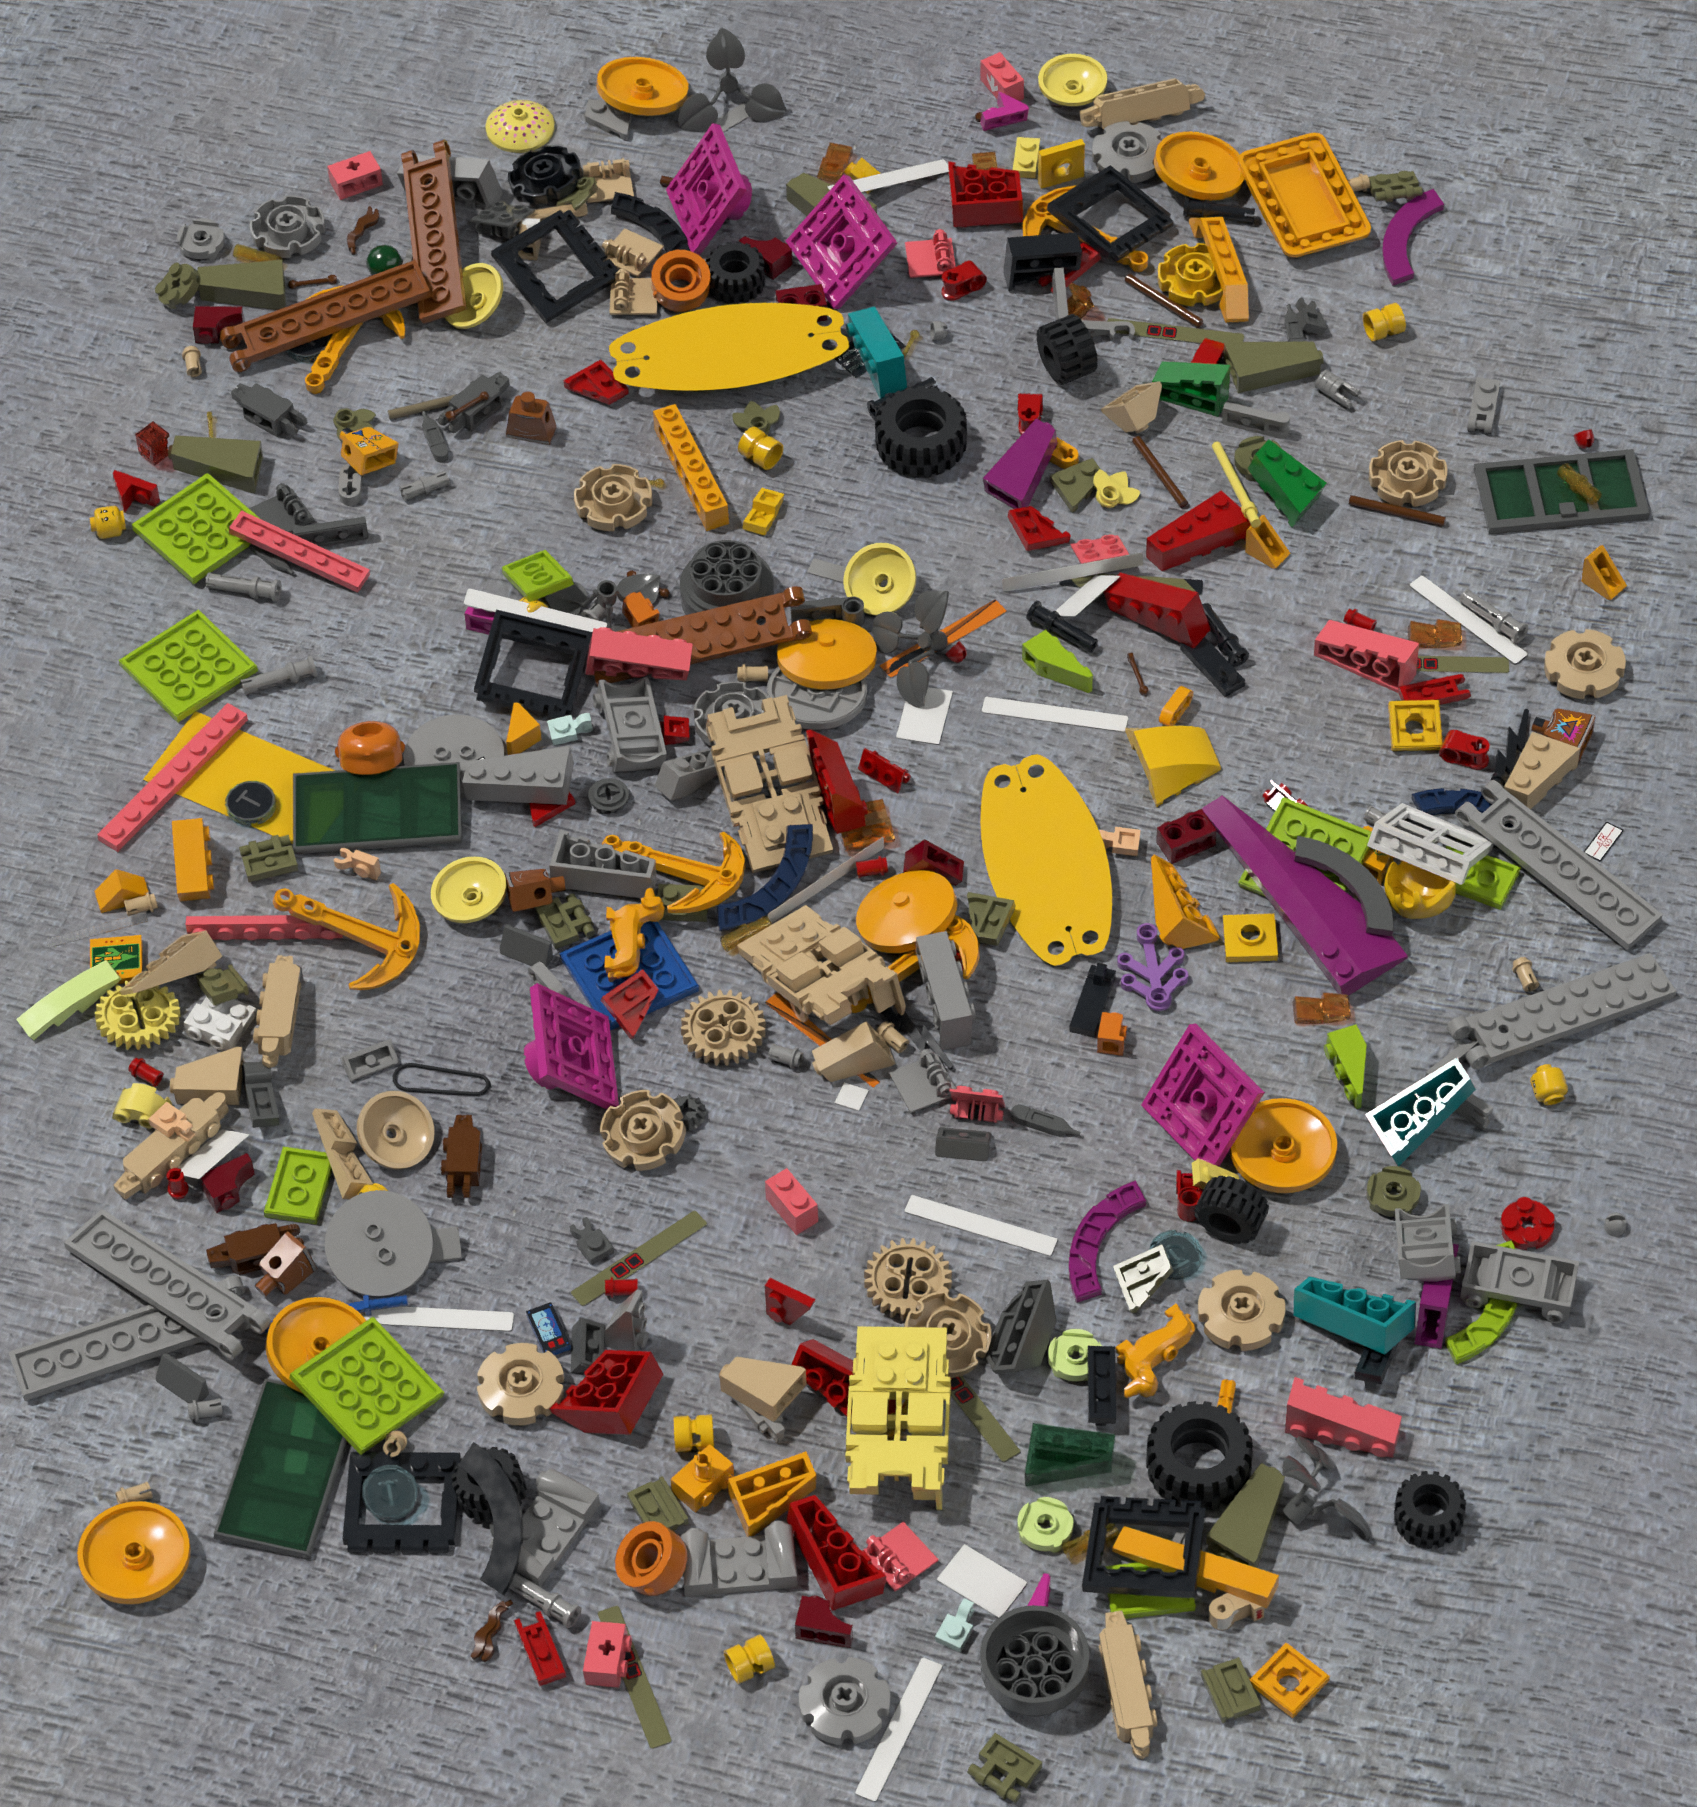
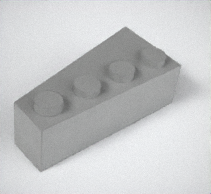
M417 155L419 162L435 157L427 155ZM449 158L455 200L463 201L465 206L475 208L476 205L483 206L485 210L491 207L493 203L499 202L503 192L489 159ZM402 164L397 175L405 191L404 172Z
M570 746L468 761L466 762L462 782L467 800L567 805L574 765Z
M560 829L549 868L550 878L564 876L566 889L643 898L648 888H653L654 890L657 881L655 859L627 850L619 852L614 850L611 845L603 843L600 846L591 843L589 838L583 836L575 838L569 836L568 831Z
M947 931L916 937V955L923 983L929 982L926 984V992L929 1006L932 1005L935 1030L940 1029V1048L947 1050L971 1045L972 1019L976 1018L973 1003L969 1004L967 1000L969 998L967 983H962L961 977H963L960 961H955L956 947L954 941H949Z

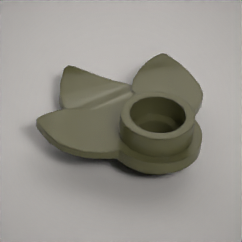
M583 177L577 183V188L568 196L558 200L557 206L571 202L572 207L576 211L598 190L595 178Z
M750 401L744 413H733L732 418L734 424L739 428L748 430L751 427H757L767 435L770 432V426L778 422L780 410L778 405H772L764 410L754 401Z
M343 408L338 410L333 419L334 426L337 428L338 439L343 442L340 439V433L347 427L353 431L365 427L373 428L369 422L375 418L376 413L368 409L352 411L351 409Z

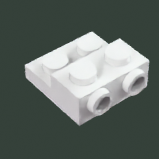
M206 996L201 1005L196 1003L184 1021L185 1032L193 1040L204 1041L218 1050H229L235 1048L257 1015V1010L255 1007L235 999L213 1006Z

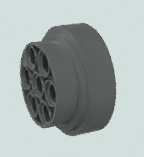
M720 540L703 546L685 566L680 578L681 605L686 615L774 594L773 574L769 565L750 546L734 540ZM764 618L758 619L757 624L762 622Z
M1032 1605L1010 1610L996 1619L984 1635L980 1651L982 1680L990 1695L999 1704L1011 1711L1026 1716H1044L1057 1712L1071 1704L1086 1685L1089 1674V1646L1085 1634L1072 1618L1050 1607ZM1049 1647L1051 1648V1650L1042 1651L1039 1648ZM1019 1650L1023 1653L1020 1655H1014L1011 1652ZM1067 1667L1069 1670L1059 1671L1057 1668ZM1032 1670H1037L1041 1673L1038 1675H1032L1029 1672ZM1010 1674L1012 1677L1005 1679L1001 1675ZM1051 1690L1058 1692L1054 1695L1047 1694V1692ZM1021 1694H1027V1695H1029L1030 1697H1023V1696H1020V1695H1021Z

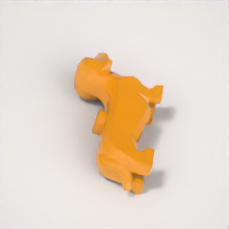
M653 888L646 889L644 897L641 898V904H627L617 911H614L611 907H606V919L610 921V931L612 932L617 950L615 959H612L611 956H605V970L608 973L609 982L636 973L640 963V949H645L644 934H640L641 927L648 921L658 922L663 918L665 907L662 899L655 896Z
M1174 1304L1165 1311V1315L1168 1318L1172 1317L1165 1327L1143 1335L1134 1345L1126 1339L1116 1346V1353L1119 1355L1117 1363L1125 1364V1372L1133 1380L1124 1390L1125 1398L1135 1395L1147 1398L1155 1395L1158 1380L1152 1368L1164 1360L1167 1362L1172 1361L1177 1356L1178 1350L1187 1344L1194 1334L1195 1325L1190 1320L1191 1315L1188 1313L1184 1315L1177 1304Z

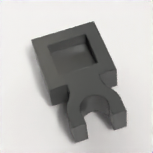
M1299 298L1295 305L1299 311L1297 317L1302 330L1307 333L1323 335L1327 327L1322 313L1315 310L1317 307L1316 303L1311 301L1307 305L1304 298Z
M585 1217L582 1219L584 1229L579 1230L574 1224L569 1226L573 1237L579 1239L576 1241L578 1249L590 1265H593L613 1254L614 1248L600 1229L592 1231L591 1222Z

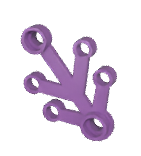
M1144 923L1137 928V941L1144 948L1147 967L1133 959L1129 953L1118 955L1117 966L1124 971L1130 969L1150 981L1151 988L1137 981L1133 974L1122 976L1121 988L1128 992L1134 990L1146 998V1004L1150 1009L1163 1011L1171 1005V993L1178 986H1183L1188 982V971L1184 968H1177L1173 971V977L1164 986L1161 985V979L1174 965L1183 963L1184 951L1180 947L1171 948L1169 955L1158 966L1154 943L1157 941V928L1153 924ZM1122 960H1127V961H1129V962H1128V963H1123V962H1121V961H1122ZM1182 975L1184 978H1177V976ZM1126 981H1131V982H1133V983H1132V984H1126L1125 982H1126Z

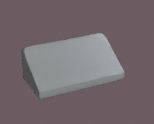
M391 1039L340 1058L350 1082L399 1064Z
M458 1227L431 1230L433 1235V1253L430 1263L462 1259Z

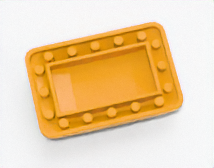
M1308 133L1250 149L1239 155L1238 164L1252 196L1283 253L1288 257H1301L1358 241L1370 235L1371 225L1326 138L1320 133Z

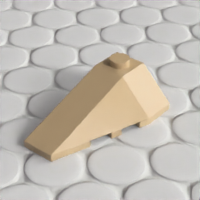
M207 931L182 935L159 953V959L150 962L146 966L148 972L143 971L137 974L120 990L121 995L133 994L202 971L204 973L206 970L217 966L215 962L222 957V954Z

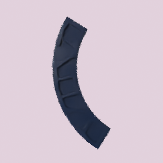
M1437 788L1412 794V801L1416 808L1430 815L1455 814L1456 810L1465 802L1473 804L1481 813L1493 805L1485 800L1480 791L1460 788V791ZM1511 823L1504 824L1508 828L1514 827Z
M813 824L786 826V843L781 862L774 875L760 890L739 901L717 905L719 932L734 930L756 923L768 916L771 911L782 905L789 898L801 881L811 855Z

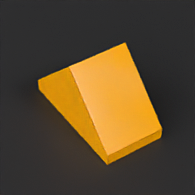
M1261 515L1259 517L1261 521L1260 526L1254 528L1251 525L1246 530L1245 553L1275 569L1291 553L1265 515Z
M1603 545L1597 547L1584 559L1581 582L1606 599L1612 600L1627 586Z
M519 703L513 704L506 740L508 755L522 753L542 740L540 724Z
M115 869L94 892L100 912L104 913L125 907L124 900L145 896L149 891L144 877Z

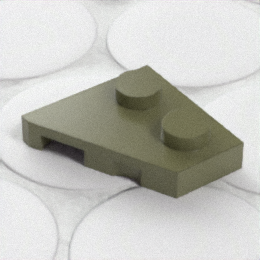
M1093 458L1050 475V483L1072 513L1076 512L1078 504L1084 498L1087 499L1092 494L1093 489L1096 488L1093 484V478L1100 467Z

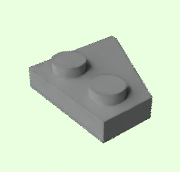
M588 99L585 122L598 126L607 133L613 131L620 134V139L627 141L633 114L616 109L604 100Z

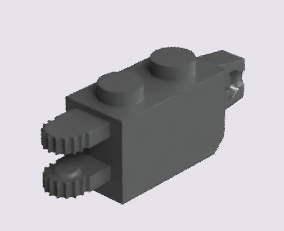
M501 372L489 378L482 374L463 391L452 397L449 401V407L440 414L438 423L442 426L450 423L448 429L452 433L460 431L463 427L472 432L501 408V394L510 385L509 378ZM481 392H488L489 398L486 401L481 400L457 414L452 422L446 420L445 414L447 411H455L479 397Z
M240 383L231 391L232 399L242 406L244 419L276 437L282 432L292 436L298 433L297 427L292 422L301 427L308 423L306 416L295 410L293 403L289 399L280 397L267 387L264 388L257 383L249 387Z

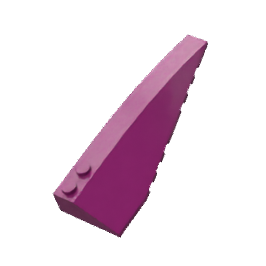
M1223 795L1201 808L1218 834L1342 999H1345L1408 959L1407 954L1393 936L1366 933V922L1361 903L1312 865L1294 861L1295 852Z

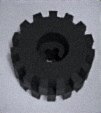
M1070 314L1038 328L1036 339L1039 354L1047 372L1056 383L1064 385L1096 371L1098 359L1095 344L1089 330L1078 316Z

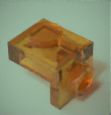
M1071 283L1069 289L1072 295L1067 299L1068 315L1075 314V316L1082 319L1094 307L1091 293L1085 286L1080 287Z

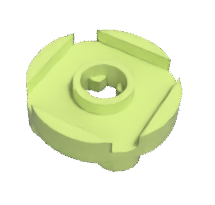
M1069 1329L1064 1331L1057 1339L1055 1337L1048 1349V1361L1054 1376L1068 1381H1087V1347L1102 1346L1101 1343H1098L1093 1338V1334L1082 1329ZM1074 1351H1078L1082 1357L1072 1359L1069 1355H1073Z
M1051 1497L1037 1498L1036 1502L1030 1505L1029 1502L1025 1504L1020 1510L1017 1519L1020 1541L1038 1551L1054 1553L1060 1551L1073 1533V1517L1067 1510V1506L1060 1500ZM1045 1520H1049L1051 1527L1043 1529L1038 1523H1044Z

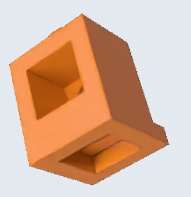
M641 592L630 593L623 600L622 613L632 628L659 621V610H654L651 601L648 598L645 599Z
M1102 1012L1097 1037V1053L1123 1056L1127 1026L1123 1025L1124 1017L1122 1014Z

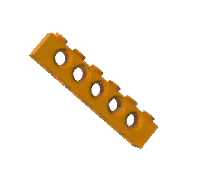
M676 404L654 410V430L705 530L709 531L728 525V504Z

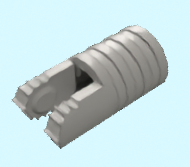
M1327 369L1319 375L1315 383V387L1348 409L1353 404L1349 399L1342 396L1345 390L1357 398L1362 393Z

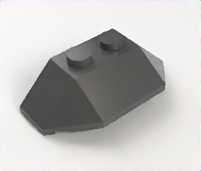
M1049 1280L1025 1282L1021 1287L1022 1291L1014 1296L1002 1311L989 1349L985 1355L995 1374L1019 1372L1041 1365L1057 1321Z

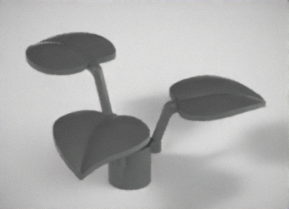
M720 28L716 36L709 43L706 51L707 61L714 69L723 70L726 68V71L719 77L720 87L717 88V92L710 102L703 93H696L688 97L681 107L678 122L679 127L695 132L707 131L712 123L716 124L718 112L712 105L716 102L722 91L733 93L735 90H738L745 98L749 99L745 105V112L756 121L768 122L775 120L785 114L787 109L780 92L773 85L767 83L759 84L752 89L751 95L738 85L737 77L733 72H730V68H739L743 65L745 51L741 42L733 33L725 28Z
M657 574L632 575L622 579L618 586L610 580H604L598 584L597 590H593V594L588 600L587 591L584 586L574 582V585L545 596V599L550 609L579 615L581 607H588L597 597L598 604L606 608L607 628L616 632L627 629L622 624L611 626L610 608L616 603V598L623 602L630 593L641 592L645 599L648 598L652 605H654L658 598L661 577Z
M926 591L918 596L914 609L915 617L921 622L920 628L925 630L920 635L900 633L903 621L894 612H882L873 621V638L880 651L884 653L895 651L899 646V637L918 640L919 647L926 651L909 660L908 667H901L897 674L899 693L908 703L918 707H924L925 695L929 685L928 670L924 664L918 661L929 655H934V651H943L947 646L946 634L938 630L945 616L949 591Z
M1298 1436V1445L1307 1455L1316 1460V1467L1310 1475L1307 1468L1292 1456H1287L1284 1459L1282 1476L1294 1478L1304 1485L1300 1492L1283 1508V1512L1289 1519L1299 1525L1308 1514L1314 1517L1319 1511L1333 1506L1343 1516L1357 1525L1365 1533L1367 1540H1369L1370 1531L1367 1522L1354 1507L1340 1498L1337 1501L1331 1499L1314 1508L1316 1501L1307 1490L1310 1487L1319 1492L1321 1486L1315 1477L1322 1466L1331 1471L1334 1468V1463L1325 1451L1306 1438Z

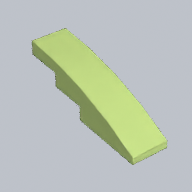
M105 960L59 986L16 1020L27 1035L35 1040L52 1024L59 1027L77 1010L81 1013L85 1012L107 990H110L122 979L110 963Z

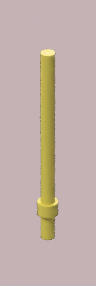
M1214 442L1212 449L1241 504V511L1244 517L1249 519L1252 527H1259L1261 521L1257 515L1258 510L1255 504L1249 500L1221 443Z

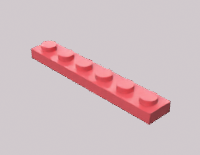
M242 510L229 527V534L357 593L370 576V569Z
M291 915L186 916L185 924L187 934L207 931L212 940H330L343 938V935L326 927L313 925Z

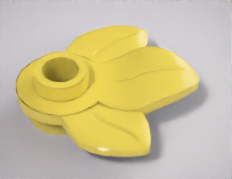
M1099 469L1094 475L1093 484L1097 489L1096 499L1104 507L1112 508L1118 504L1129 505L1139 497V490L1128 487V477L1125 471L1109 476Z

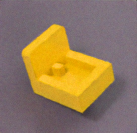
M862 157L856 163L851 162L843 171L852 180L881 174Z

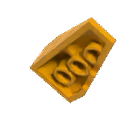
M1154 854L1151 857L1155 922L1160 932V939L1167 945L1172 944L1182 949L1216 942L1220 937L1212 920L1208 915L1202 916L1197 909L1200 903L1185 890L1187 884L1173 864Z

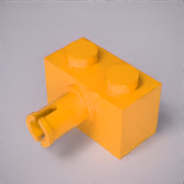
M711 1444L702 1451H699L698 1455L695 1454L694 1458L670 1479L673 1494L695 1513L702 1506H708L721 1489L728 1488V1479L734 1477L733 1463Z

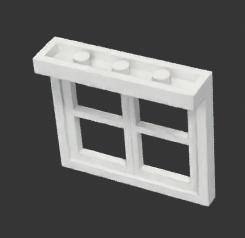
M1401 803L1375 822L1367 846L1462 885L1465 882L1469 868L1490 853L1494 844L1484 836ZM1409 818L1435 830L1431 832L1404 820ZM1399 825L1403 828L1416 832L1425 837L1422 839L1403 830L1395 828V826ZM1448 834L1474 846L1470 848L1443 836ZM1436 841L1462 851L1464 854L1461 855L1434 843Z

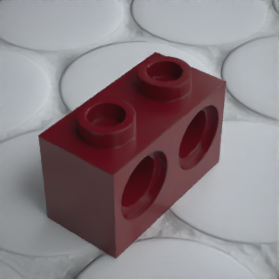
M822 284L775 290L776 303L812 305L827 308ZM820 316L817 322L827 321V316Z
M1203 809L1195 812H1189L1171 822H1165L1157 827L1156 843L1169 863L1173 864L1216 846L1217 830L1203 812Z

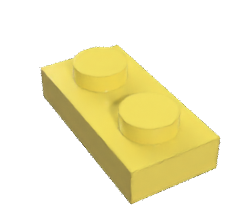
M1017 137L1013 170L1019 171L1021 178H1036L1040 138Z
M1198 1158L1192 1162L1193 1185L1204 1190L1207 1182L1213 1177L1230 1176L1239 1179V1175Z

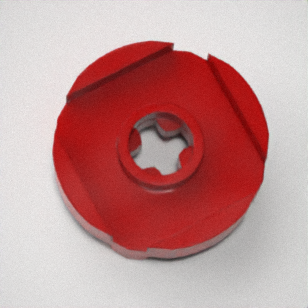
M1520 1197L1516 1202L1509 1204L1502 1212L1500 1221L1502 1236L1506 1242L1512 1240L1514 1247L1520 1250H1527V1247L1542 1248L1549 1243L1553 1236L1555 1216L1542 1203L1531 1200L1528 1197ZM1524 1221H1529L1534 1227L1528 1226L1523 1228L1522 1225Z

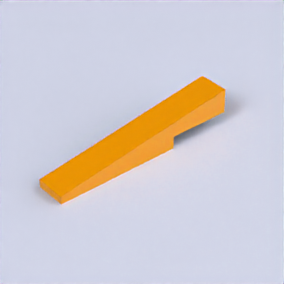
M1123 1526L1112 1547V1552L1151 1568L1162 1569L1163 1572L1174 1573L1176 1570H1183L1184 1567L1183 1544ZM1202 1551L1197 1586L1213 1593L1219 1589L1267 1609L1279 1586V1575Z

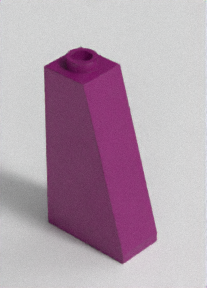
M1036 418L983 477L985 492L1013 509L1029 506L1052 453L1057 446L1055 428L1051 424L1043 423Z
M1453 1244L1454 1257L1458 1256L1459 1244ZM1454 1279L1435 1282L1424 1281L1415 1345L1442 1349Z

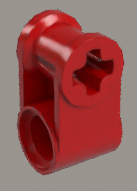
M965 261L961 265L943 272L942 282L944 286L942 288V296L949 301L958 300L967 294L980 290L986 284L987 276L973 261Z
M1018 393L1019 434L1022 435L1036 418L1041 421L1043 394Z
M1450 730L1440 748L1439 756L1448 763L1481 770L1489 764L1487 753L1490 744L1486 738L1463 733L1459 730Z
M1177 1170V1214L1184 1221H1195L1197 1219L1194 1215V1209L1203 1189L1193 1185L1192 1173H1182L1181 1170Z

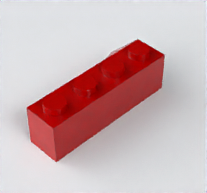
M814 1339L800 1343L791 1365L806 1369V1383L815 1391H819L824 1395L831 1406L837 1407L847 1416L849 1376L853 1375V1360ZM889 1399L888 1414L894 1415L896 1413V1399Z

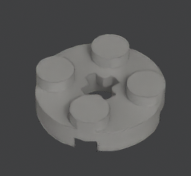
M211 219L192 220L193 224L187 227L185 224L180 228L177 240L181 254L184 257L213 260L225 244L223 229L218 226L217 222Z

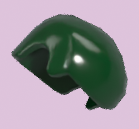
M386 244L378 245L370 250L366 265L370 274L375 275L400 266L402 258L394 247Z

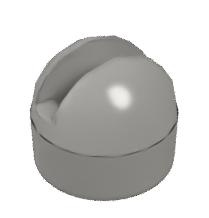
M931 321V340L946 338L948 332L944 331V329L948 327L944 322Z
M1616 1212L1609 1214L1604 1224L1606 1233L1615 1237L1624 1234L1627 1224L1625 1217Z

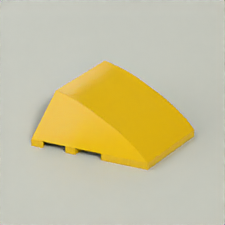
M1194 726L1125 728L1133 750H1136L1149 781V790L1156 807L1163 804V800L1168 797L1179 795L1181 790L1191 784L1196 785L1221 770L1211 742L1203 728Z

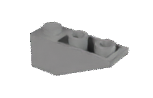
M711 748L663 762L654 786L670 801L690 795L718 775L711 754Z
M636 1290L614 1311L604 1331L607 1347L616 1350L639 1351L640 1347L643 1348L646 1345L649 1333L646 1332L647 1318L644 1315L646 1304L643 1303L642 1291Z

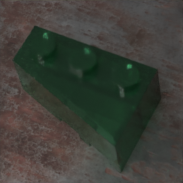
M1033 1423L1024 1474L1025 1487L1111 1473L1116 1447L1115 1434Z

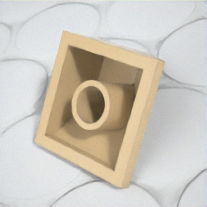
M1160 381L1136 385L1101 408V411L1123 431L1140 433L1149 427L1148 423L1156 418L1162 385Z

